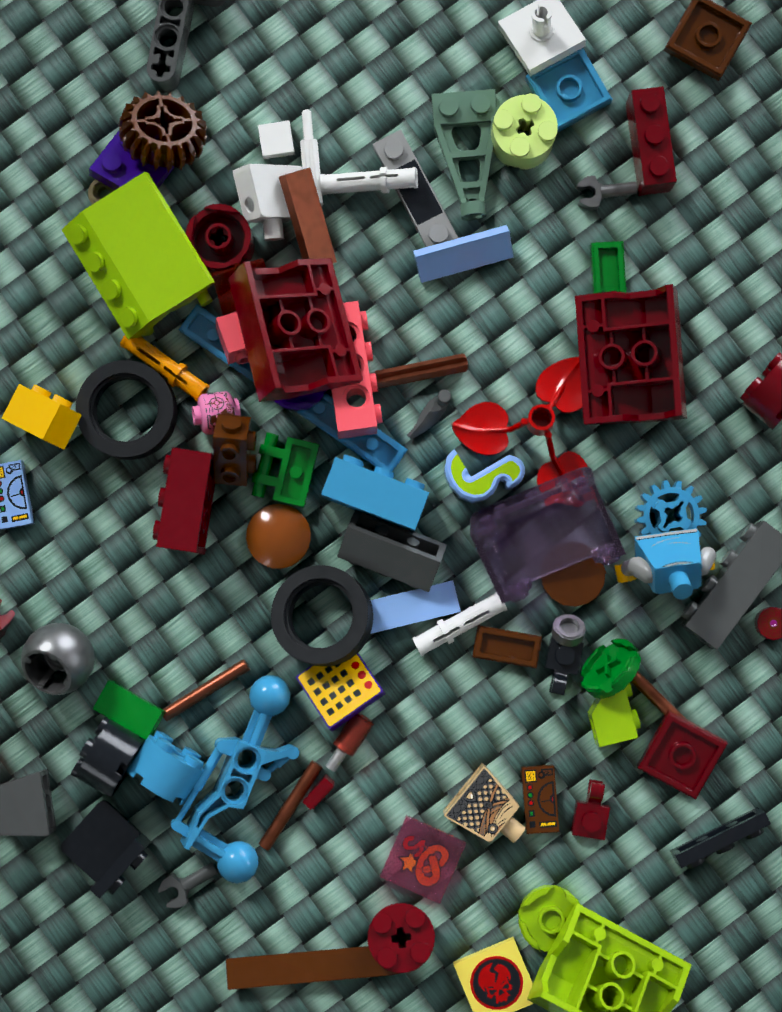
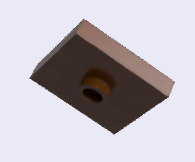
M692 0L663 51L720 81L752 23L711 0Z

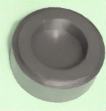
M560 615L554 620L552 637L560 645L567 647L577 646L584 639L586 626L575 615Z

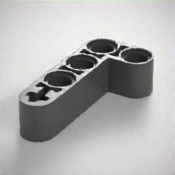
M159 0L147 61V73L158 91L169 93L179 85L195 4L218 7L227 0ZM174 8L183 9L177 16L168 15ZM166 39H177L176 43L171 47L162 46ZM165 64L169 72H164Z

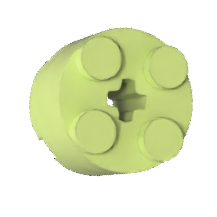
M531 93L515 96L505 101L498 108L494 116L491 130L493 152L499 161L507 166L526 170L544 162L552 150L558 131L557 118L552 108L540 99L538 95ZM522 129L523 131H528L529 136H527L524 132L518 134V130Z

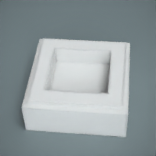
M290 121L258 125L263 159L295 155Z

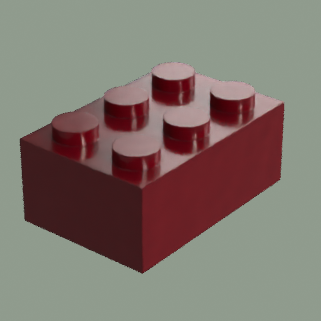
M172 447L171 455H166L164 460L163 474L167 475L166 488L161 487L158 496V507H162L161 519L155 521L153 540H157L156 547L205 555L216 486L214 483V455L212 453Z

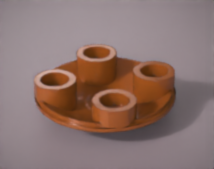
M273 504L259 510L250 520L246 532V542L252 556L262 565L275 569L287 568L298 563L307 553L311 541V531L306 518L297 509L284 504Z

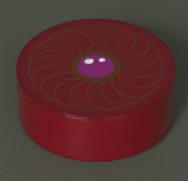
M767 607L758 612L755 618V628L760 636L771 640L782 638V609Z

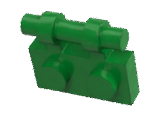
M266 432L264 444H260L258 451L261 457L257 473L253 474L251 480L254 483L251 495L264 498L266 487L270 486L275 488L273 501L305 508L320 445L287 437L285 449L276 447L279 435ZM273 458L282 459L278 478L269 476Z

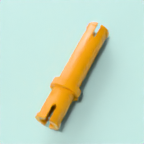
M124 335L120 342L122 348L131 352L146 365L168 379L167 383L172 387L178 386L197 402L199 396L206 394L209 390L210 385L189 372L188 366L184 363L178 364L142 337L127 339Z

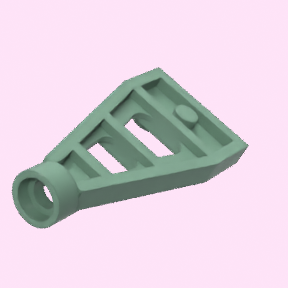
M495 89L431 94L434 131L460 203L461 219L467 221L483 219L487 216L484 200L493 152L491 130L493 119L497 112ZM478 126L481 130V136L477 149L460 151L452 137L453 128ZM478 160L480 163L479 179L477 181L464 182L460 175L459 161Z

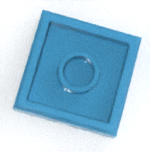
M583 48L532 76H529V74L525 76V81L532 93L538 95L554 111L558 124L557 133L611 104L613 100Z

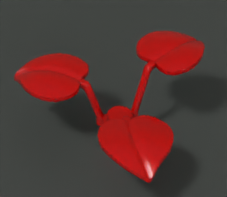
M579 356L560 360L540 374L536 382L535 393L541 401L549 404L534 406L530 410L528 418H523L520 422L507 427L509 418L504 408L493 402H481L469 408L459 419L452 423L454 434L465 447L475 453L486 456L503 452L508 446L507 433L514 432L524 426H527L534 435L545 436L552 462L543 464L538 471L537 486L545 498L554 503L575 508L582 507L586 502L590 490V474L586 462L580 455L572 451L563 453L557 459L552 441V433L550 432L555 421L554 406L563 413H573L583 407Z

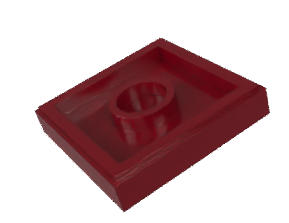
M668 710L639 760L637 768L696 800L728 742Z

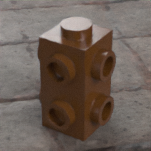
M218 414L213 434L215 484L247 487L249 473L255 474L257 455L251 454V451H255L257 432L251 431V417Z

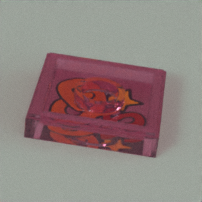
M406 815L380 873V877L440 904L465 848L466 841Z

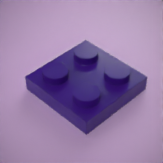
M118 131L89 168V176L116 190L143 172L149 173L159 189L175 166H172L169 173L165 167H159L156 171L151 164L142 167L141 159L132 160L130 152L124 151L123 142L120 141Z

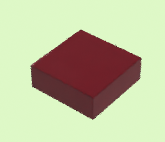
M326 774L304 797L302 802L310 810L314 809L334 788L335 781Z

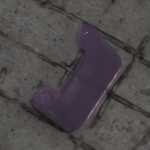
M590 467L573 470L480 509L470 518V537L502 604L508 601L518 602L526 598L529 594L528 591L532 587V581L591 557L595 563L610 565L626 554Z

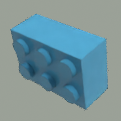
M344 455L343 460L335 457L321 493L324 499L353 510L356 509L415 532L429 496V492L424 491L425 484L406 478L405 483L393 479V472L375 466L374 471L363 468V461L349 455Z

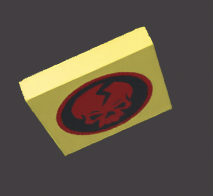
M510 937L453 962L473 1012H515L534 1004L527 1000L533 982L514 937Z

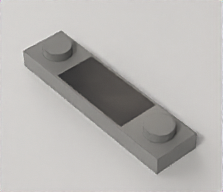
M401 129L373 143V149L383 167H388V170L416 167L418 172V188L395 189L425 247L458 239L454 228Z

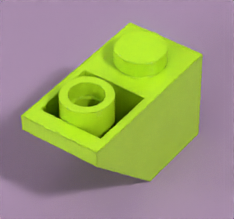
M630 683L625 689L614 696L605 699L596 698L587 713L594 741L598 747L638 738L636 729H640L641 724L637 710H631L628 697L633 696Z

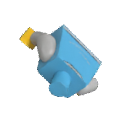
M693 528L634 537L635 557L623 562L621 565H614L618 583L639 579L643 583H648L653 593L663 594L672 592L675 598L686 599L691 596L693 589H698L701 586V577L707 575L710 570H715L716 552L711 547H704L700 551L698 530Z

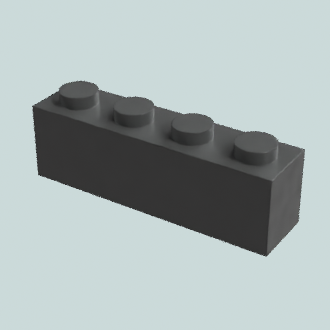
M766 521L756 522L755 525L750 523L743 530L739 537L743 540L736 550L730 549L720 562L723 566L716 577L713 574L708 577L700 589L704 593L697 602L692 600L681 613L684 619L680 626L710 649L717 650L782 564V534Z

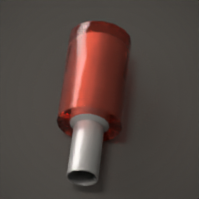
M360 712L349 719L333 742L337 749L326 764V767L335 772L347 754L353 757L375 723Z

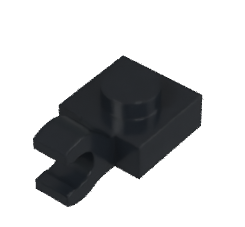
M552 636L550 637L544 668L553 670L549 688L550 693L564 695L568 673L578 675L584 643L581 642L577 646L567 647L557 643Z

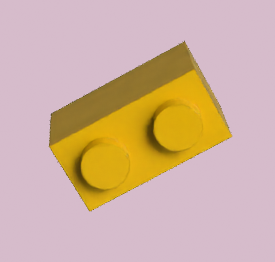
M19 384L1 419L65 450L82 415L70 409L73 404L72 402L56 394L53 399H50L52 393L34 384L32 389H29Z

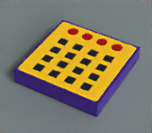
M359 653L338 665L323 667L311 665L296 676V679L330 731H334L386 694Z

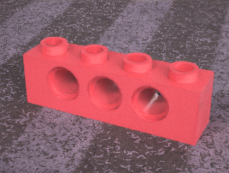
M358 301L346 302L343 305L350 332L356 338L353 343L363 381L331 389L338 439L377 434V424L383 423L380 404H374L372 393L378 392L376 374L369 373L368 361H373L371 342H364L363 331L368 330L366 311H360ZM353 395H360L365 399V403L360 407H353L348 404L347 400Z

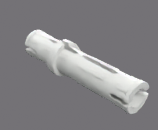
M380 167L379 171L320 175L322 195L381 190L382 193H389L391 189L418 188V172L416 167L388 170V167Z
M497 591L495 594L445 621L440 619L436 622V626L416 637H412V640L420 655L424 656V654L446 642L448 644L453 643V638L506 611V604Z

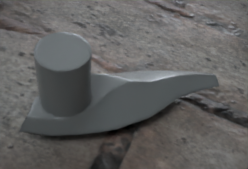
M441 390L437 396L427 403L421 411L416 425L407 434L410 439L427 431L442 417L451 399V393L448 390Z

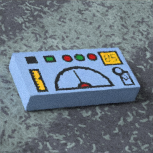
M18 460L0 464V529L5 530L34 524L24 461Z

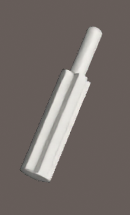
M303 110L304 140L300 141L302 169L311 168L320 204L323 206L324 203L320 190L317 139H313L311 111Z

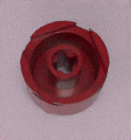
M225 204L209 205L204 207L196 216L194 215L187 225L186 235L211 275L218 277L231 276L243 262L251 261L255 248L254 237L247 220L234 207ZM221 236H225L227 241L217 246L215 241H220Z
M780 352L761 374L765 378L762 380L757 377L740 397L744 401L742 405L772 430L782 420V354Z
M407 903L391 904L380 910L371 921L367 937L368 947L375 961L386 970L395 973L411 972L421 967L429 959L435 943L434 928L428 916L418 907ZM397 928H403L404 933H410L411 938L405 942L404 948H399L396 942L392 943L391 936L396 935Z

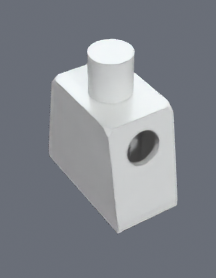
M247 164L233 170L242 214L248 223H263L265 241L284 239L282 223L291 221L279 176L302 170V166Z

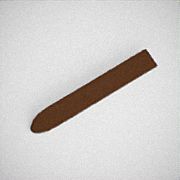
M398 944L399 948L405 947L403 944ZM368 946L226 959L228 990L400 974L381 967L371 955Z

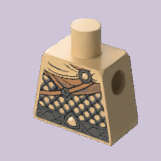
M483 763L480 764L443 810L446 818L487 842L493 841L500 832L511 842L515 843L526 828L512 817L518 810L519 804Z

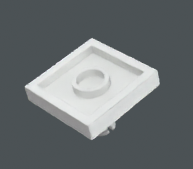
M537 0L498 21L499 30L529 76L540 72L586 46L585 37L560 0Z

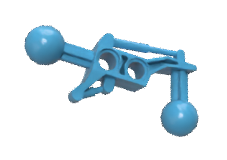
M275 675L262 676L254 682L249 694L250 704L254 711L243 738L234 736L216 739L214 743L215 749L203 767V773L194 785L176 819H173L170 823L172 829L182 835L180 842L185 849L189 851L192 846L217 861L220 875L226 881L232 883L246 882L255 875L258 868L257 852L250 844L243 841H235L229 844L223 842L203 829L204 825L210 817L229 807L244 809L256 779L268 781L271 778V773L276 768H280L290 759L294 760L299 756L298 748L292 744L278 748L260 746L272 716L283 712L290 701L289 686L285 680ZM243 750H251L253 754L251 761L246 765H239L237 761L239 754ZM222 754L227 755L214 788L194 806L187 824L183 823L184 816L198 792H201ZM274 762L268 768L261 767V765ZM232 781L240 782V790L237 794L233 796L225 795L227 784Z

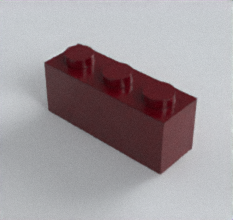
M664 86L631 90L626 101V110L638 196L670 192L677 179Z

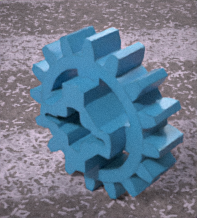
M668 480L662 481L661 490L655 484L650 486L652 495L641 494L640 498L645 503L644 505L635 506V510L641 512L642 515L635 519L634 522L638 524L643 523L644 526L640 530L639 535L664 533L674 528L677 531L697 528V526H705L707 523L700 519V514L707 512V508H699L697 505L703 499L702 496L693 498L691 493L694 487L689 486L682 490L681 481H676L673 487H670ZM664 494L677 495L671 502H665L658 498ZM687 505L689 506L691 511V520L687 518ZM675 508L673 516L677 520L666 523L668 515L664 511ZM650 511L654 513V526H652L650 521Z

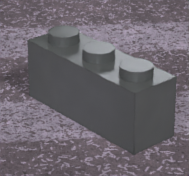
M355 509L347 526L337 557L353 565H359L375 571L382 576L404 582L413 588L429 592L447 544Z

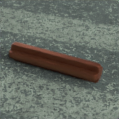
M462 353L377 370L373 373L376 374L377 387L381 389L466 372L468 370L466 355Z

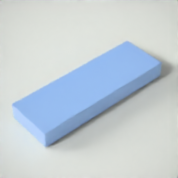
M507 225L413 251L421 283L514 258Z
M453 580L431 585L429 592L415 589L370 600L373 608V625L370 634L461 612Z

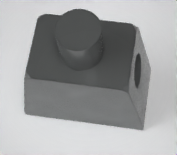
M48 769L0 784V836H48L57 830Z

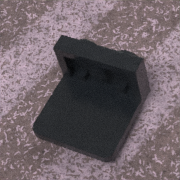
M102 800L62 842L61 850L96 882L90 890L100 899L107 891L113 895L126 879L121 875L129 866L135 870L148 856L144 850L152 841L106 800Z

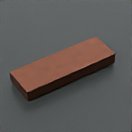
M311 168L279 176L302 259L332 258V262L336 263V256Z

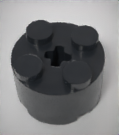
M104 717L95 731V734L98 736L87 740L79 754L83 758L78 760L71 775L104 795L106 794L111 797L128 774L127 769L145 740L111 719Z

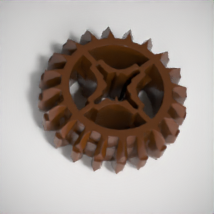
M158 90L154 96L147 92H144L142 98L134 96L131 104H126L119 120L120 141L123 142L124 151L130 152L132 160L141 159L142 167L147 164L153 165L155 171L159 167H165L169 173L172 166L179 170H182L185 164L192 166L195 158L200 157L203 147L206 145L207 126L206 121L203 120L202 111L195 110L194 103H185L183 96L174 98L171 91L167 96L161 95Z

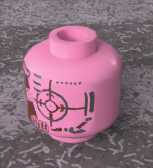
M227 391L201 394L198 398V406H192L194 426L200 425L202 432L206 435L214 434L218 414L241 416L238 399L233 398Z

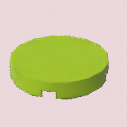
M543 885L533 889L523 899L518 910V925L524 939L533 948L548 952L573 906L576 903L580 904L578 899L569 890L558 885Z

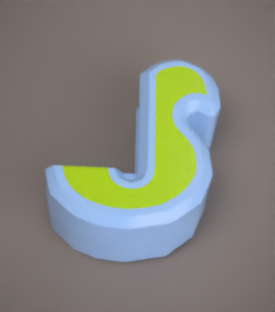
M454 449L446 458L444 474L449 488L459 499L476 503L485 501L492 496L499 482L505 484L506 490H511L523 480L525 466L519 458L508 455L471 477Z

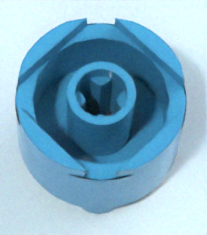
M157 730L154 736L148 735L129 765L127 772L132 778H134L136 773L142 776L143 780L140 784L156 795L170 802H174L177 797L179 805H183L204 771V763L200 760L202 756L186 746L183 750L172 744L174 740L170 736Z

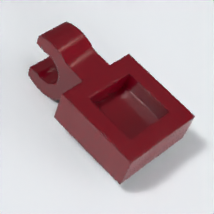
M589 779L586 802L576 800L571 828L572 835L605 840L610 807L601 804L605 789L603 781Z

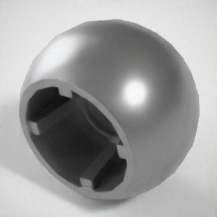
M51 623L40 627L29 636L22 649L21 666L25 677L35 688L51 695H64L77 690L87 681L94 666V650L88 637L78 628L65 623Z

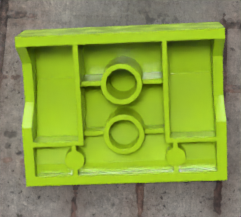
M143 172L84 209L62 229V232L127 339L151 335L154 333L153 326L165 316L188 305L215 283L148 172Z
M576 903L543 960L527 1000L550 1012H670L680 1000L692 965Z

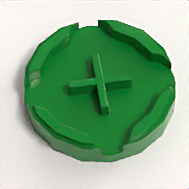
M627 639L611 640L613 644L607 647L604 645L599 646L583 665L581 676L584 679L581 684L594 698L605 699L614 696L625 689L634 679L640 667L641 656L639 650Z

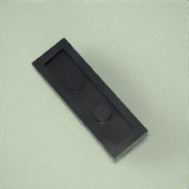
M755 808L670 850L674 861L681 868L686 866L687 869H691L705 862L704 857L714 852L717 854L725 853L734 848V842L744 837L748 840L761 835L764 832L763 828L771 823L764 811Z

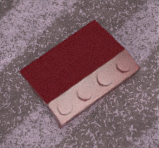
M332 258L297 259L276 268H254L250 261L243 262L228 278L259 402L291 399L363 381Z
M668 284L655 290L639 292L611 291L575 296L584 425L687 419L678 291L674 285Z

